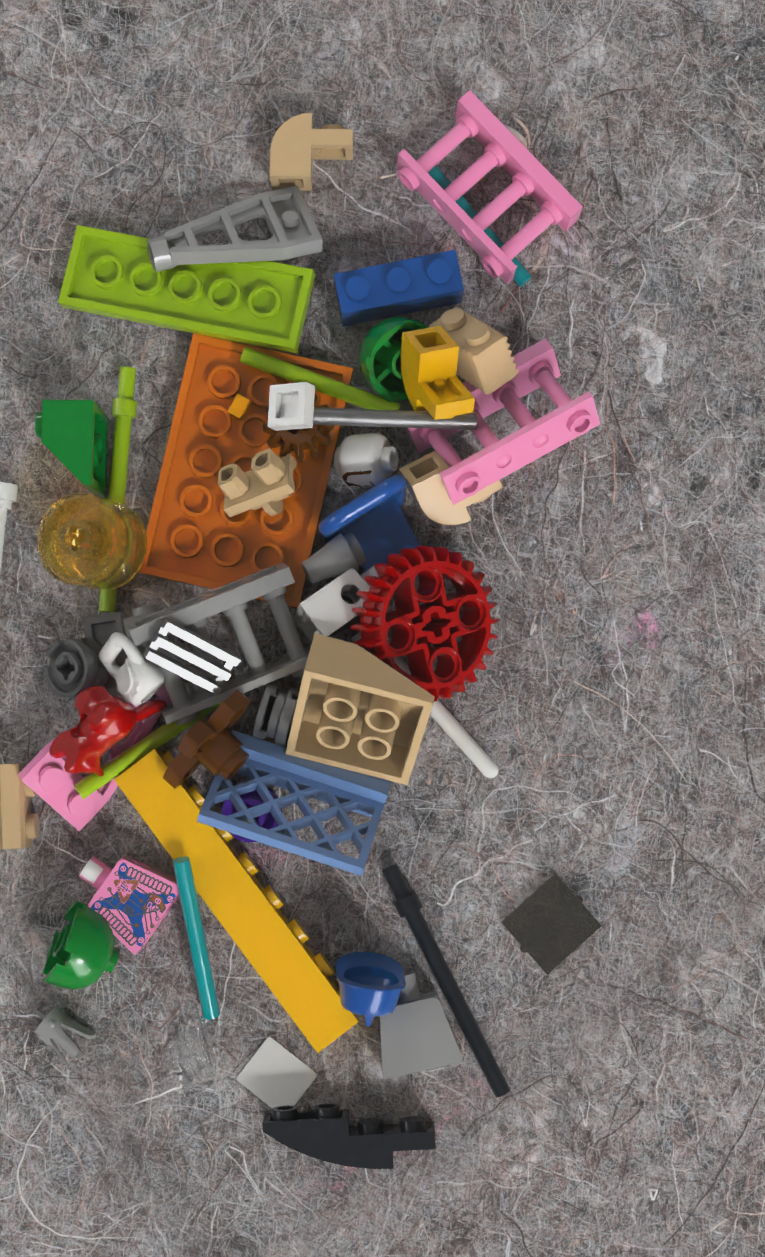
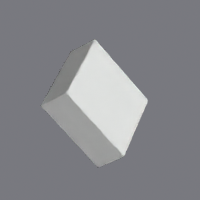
M308 382L270 385L267 427L276 431L313 428L315 386Z

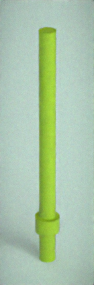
M120 367L117 398L113 399L111 416L115 417L99 600L100 612L115 613L131 424L132 419H136L138 403L134 400L136 369L132 367Z

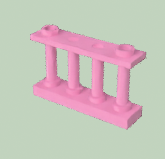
M469 90L458 100L455 114L457 125L417 160L405 149L399 152L397 175L407 189L410 191L416 189L482 258L481 264L489 275L495 279L500 277L508 284L513 280L517 266L511 260L549 225L558 224L566 232L577 222L583 207L475 94ZM467 137H474L484 147L485 153L443 190L428 172ZM502 166L512 176V183L471 219L456 201L493 167ZM522 195H530L540 205L541 212L499 248L484 230Z
M546 338L514 355L513 362L517 363L515 368L519 370L517 376L493 393L485 395L484 391L475 388L470 382L463 383L475 397L472 413L477 414L476 430L471 431L484 447L481 451L464 460L460 458L447 439L461 431L460 429L406 428L411 443L418 454L433 447L450 467L439 474L453 505L600 425L592 394L588 391L572 400L556 380L561 374L554 349ZM541 387L557 409L536 420L520 398ZM505 407L521 429L499 440L483 418Z

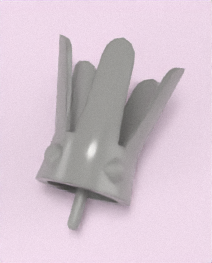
M58 1006L54 1007L47 1016L39 1010L35 1012L43 1019L35 1033L38 1034L40 1040L53 1047L64 1065L69 1069V1064L54 1042L74 1059L80 1058L81 1051L62 1028H67L88 1039H94L96 1037L95 1032L69 1019L66 1016V1012L62 1009L60 1010Z

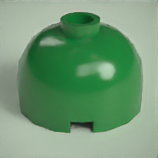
M399 316L385 319L370 329L363 339L359 353L360 371L370 388L388 401H409L401 373L402 332L429 328L418 320Z
M75 900L62 918L70 921V923L63 927L60 934L56 931L43 968V974H46L43 978L44 982L71 990L82 989L92 985L99 980L104 971L111 973L120 955V949L114 947L116 937L113 935V931L106 920L95 910L89 908L88 904Z

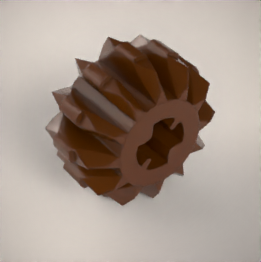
M317 395L314 397V407L317 404ZM325 404V405H320V406H318V407H316V408H329V407H328L327 404ZM268 422L262 425L265 433L274 434L267 440L269 448L272 449L282 445L279 452L280 458L289 455L292 450H295V457L298 463L304 461L303 451L307 449L312 457H319L320 453L315 443L329 446L331 439L323 432L334 429V425H313V428H307V431L299 429L295 435L292 434V430L276 431L267 427Z

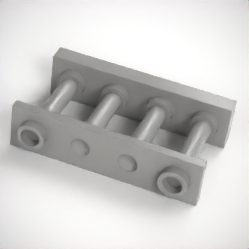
M283 562L126 624L134 645L144 644V647L147 648L165 617L210 641L211 639L205 626L208 624L207 618L223 612L224 616H229L250 672L224 681L222 684L223 689L219 696L208 690H203L188 697L180 676L157 665L164 675V685L172 702L161 711L167 724L174 721L176 725L191 722L200 716L199 711L223 702L236 690L243 694L289 674H292L293 677L303 676L310 647L304 649L284 597V593L287 592L285 586L295 583L290 568ZM262 596L263 600H268L289 656L267 665L245 613V609L248 607L246 602ZM161 647L157 649V651L172 658L169 651ZM196 647L199 656L221 667L216 656ZM205 670L206 675L213 679L215 675Z

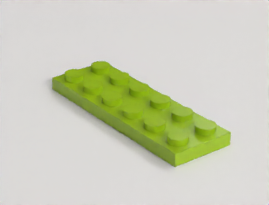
M77 225L58 300L62 308L292 353L298 352L316 275L313 269L272 261L185 264L177 265L169 270L154 272L147 248V239L150 238Z

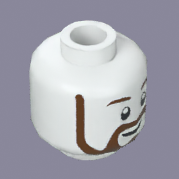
M380 433L348 436L337 447L334 454V467L337 475L352 488L375 487L392 477V473L397 470L399 463L396 448L391 446L388 439Z

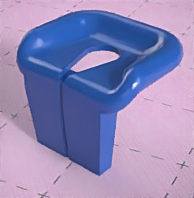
M396 474L339 508L320 522L318 529L320 535L325 540L330 541L339 533L344 536L352 532L366 558V562L360 565L364 571L379 563L388 564L387 555L400 554L401 549L420 546L401 510L405 499L406 478L403 475Z

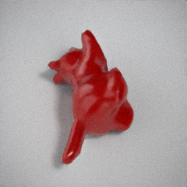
M104 686L89 687L79 693L74 704L75 708L79 711L80 720L78 724L60 733L53 740L49 754L56 759L65 756L64 769L68 773H93L101 777L104 775L103 769L100 766L102 755L112 745L125 738L137 722L166 708L167 704L164 700H150L133 708L122 698L110 694Z

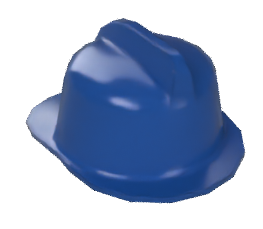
M353 952L343 955L336 963L340 1002L344 1009L358 1015H363L365 1026L369 1027L374 1016H385L393 1013L400 992L406 986L404 969L399 962L379 953Z

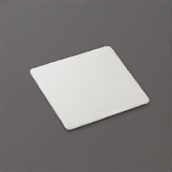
M268 1037L237 1076V1081L271 1108L284 1105L295 1106L315 1080L317 1073L273 1038Z

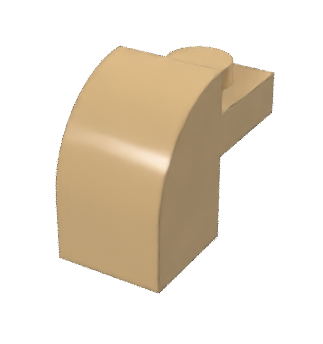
M302 113L285 121L276 131L270 148L269 176L272 190L298 185L301 191H312L313 159L353 160V129H345V127L337 124H327L322 126L321 129H314L312 113Z
M436 451L399 469L401 475L406 478V486L425 515L431 520L444 525H458L471 521L466 507L488 499L491 494L503 488L501 481L498 480L476 494L453 505L439 474L450 467Z

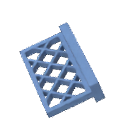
M232 730L231 733L244 744L243 750L249 754V758L237 773L247 776L250 781L233 786L230 780L226 781L221 775L214 777L199 812L197 822L362 876L392 782L285 754L286 747ZM275 785L287 789L290 794L274 800L266 786ZM257 790L264 803L247 809L239 795ZM314 798L326 802L330 808L314 813L306 799ZM230 799L238 812L226 816L211 811L214 804ZM296 803L305 817L288 822L280 809ZM353 811L371 817V821L354 826L347 812ZM270 812L278 826L268 830L259 827L253 818ZM337 817L345 830L329 836L321 822ZM311 826L319 840L312 843L301 841L294 831ZM351 839L360 852L359 858L356 859L341 854L335 845Z

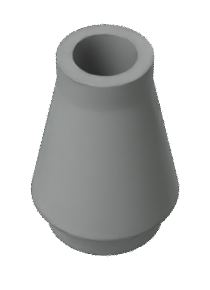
M352 532L344 536L339 533L311 557L302 561L301 565L311 584H314L324 579L342 575L351 568L358 571L359 565L365 563L366 558Z

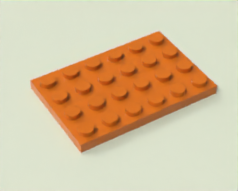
M193 333L137 572L143 575L213 590L283 562L290 568L295 583L285 586L287 592L284 593V597L288 607L298 609L307 578L301 562L312 556L341 425H334L333 430L323 432L331 439L329 446L315 443L320 453L319 457H312L308 449L303 451L304 461L302 463L297 462V466L293 470L295 492L291 493L290 497L282 499L283 510L280 514L269 516L263 508L257 510L250 509L229 517L223 510L225 495L218 486L219 470L232 463L238 465L243 472L251 470L252 458L257 453L269 449L267 440L274 435L265 433L262 426L268 422L266 409L269 407L270 385L294 383L240 362L244 348L248 347L351 385L353 368ZM315 390V395H317L318 399L315 407L325 404L329 408L346 407L347 402ZM237 394L249 399L251 402L241 420L227 412ZM292 429V434L296 435L299 429ZM282 445L271 449L279 458ZM292 450L290 454L296 461L295 450ZM262 596L255 598V600L268 602V600H263Z

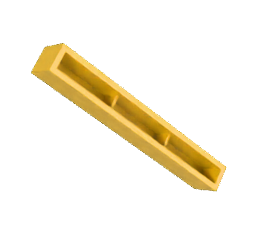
M153 749L116 777L114 781L172 859L183 856L190 858L196 891L315 1051L319 1053L359 1022V1015L344 1009L340 1002L339 987L331 978V975L335 973L333 967L321 952L317 955L313 954L305 943L310 939L305 929L295 918L289 922L280 910L284 905L283 900L270 884L265 888L255 876L259 871L255 862L245 851L239 854L230 843V840L234 837L227 831L197 822L199 812L206 798L195 784L188 787L185 781L174 789L163 779L168 766L176 758L173 753L167 751L164 754L161 749Z

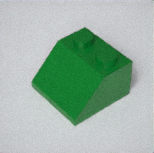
M42 399V412H37L35 417L36 436L41 437V442L86 488L98 498H106L108 417L94 400Z

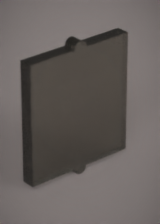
M555 873L501 921L521 944L519 947L520 951L523 953L528 952L547 975L601 927L600 923L582 904L583 898L580 895H574Z

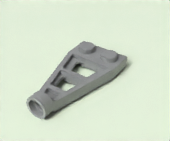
M297 185L259 193L164 232L163 236L147 239V248L154 272H159L185 264L286 260L323 252V242ZM253 218H263L266 220L272 237L268 240L245 241L238 237L235 228L239 224ZM216 230H223L228 242L226 245L198 246L196 239Z

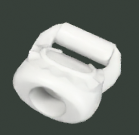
M113 633L99 652L100 661L116 680V690L120 694V698L126 702L140 706L150 699L164 683V675L159 667L145 659L134 643L123 633ZM124 649L127 658L120 667L116 664L115 659L121 650Z

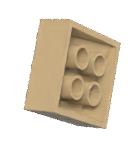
M314 633L303 672L285 754L408 785L435 697L358 644Z

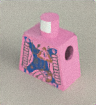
M127 855L121 857L113 869L93 856L79 875L80 878L98 890L89 902L88 907L95 910L106 920L113 931V935L135 955L143 949L179 897L175 877Z

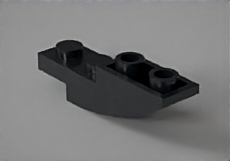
M325 1103L314 1106L315 1111H298L297 1106L292 1105L277 1106L272 1108V1113H265L262 1122L263 1132L281 1144L310 1157L349 1167L394 1169L393 1151L436 1149L434 1122H425V1118L421 1116L403 1117L400 1119L399 1124H383L382 1119L368 1118L359 1120L358 1126H350L349 1109H340L339 1104Z

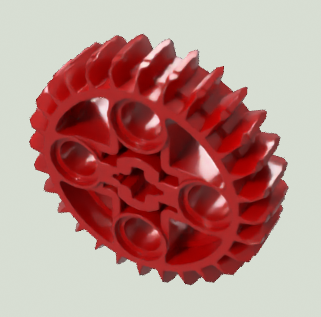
M418 546L416 548L401 549L400 554L387 555L388 564L379 563L374 565L378 577L366 576L364 578L370 587L369 591H358L356 593L364 602L362 607L351 609L352 612L361 616L360 623L350 627L352 630L361 632V639L353 643L358 644L435 697L434 702L438 698L450 699L452 692H465L464 682H477L473 670L487 669L481 660L483 655L494 654L487 647L488 641L499 638L490 632L491 624L500 621L498 618L491 617L490 609L498 603L487 601L486 598L493 588L480 585L485 574L473 572L474 562L462 560L461 553L449 552L448 548ZM442 574L454 585L456 589L454 593L446 594ZM418 575L419 587L416 591L414 587V581L416 576ZM393 595L396 610L386 613ZM462 606V607H463V615H462V618L460 619V617H459V610H460V607ZM392 628V641L388 643L387 633L388 630ZM463 636L458 649L456 638ZM407 654L411 675L404 672L397 665L395 657ZM436 657L437 667L436 670L433 671V661Z

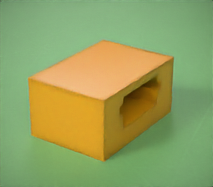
M237 394L227 412L241 420L251 402L249 399Z

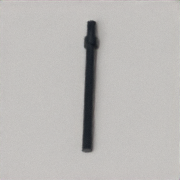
M397 863L382 870V873L396 898L393 904L400 918H406L495 1097L498 1098L507 1094L510 1088L420 911V908L423 906L416 892L410 891Z

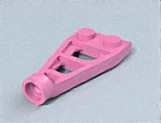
M163 683L154 694L157 696L154 700H164L169 705L171 699ZM127 702V703H128L129 705H131L133 708L137 707V706L133 705L132 703ZM159 711L137 722L135 729L124 743L114 744L108 749L109 758L107 762L146 737L162 712ZM52 740L17 776L80 831L109 801L118 785L112 779L91 795L82 799L75 790L74 785L84 779V777L79 773L73 774L65 771V756L56 759L49 754Z

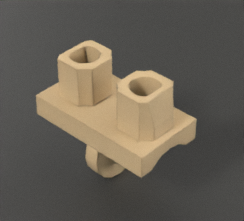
M269 448L257 453L252 458L251 470L243 472L234 463L222 467L219 470L218 486L225 495L223 510L229 517L250 509L257 510L263 508L269 516L280 514L283 510L282 499L290 497L291 493L295 492L293 470L297 466L295 459L291 454L279 458Z

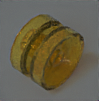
M85 492L73 493L55 501L43 515L37 532V551L43 567L54 579L73 586L96 590H110L130 582L141 569L147 552V534L141 518L129 506Z

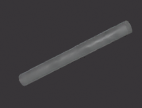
M314 407L313 425L476 430L477 414L467 413L457 415L451 419L434 420L428 411Z

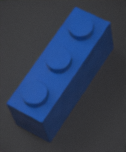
M456 249L333 274L343 327L462 303L464 292Z

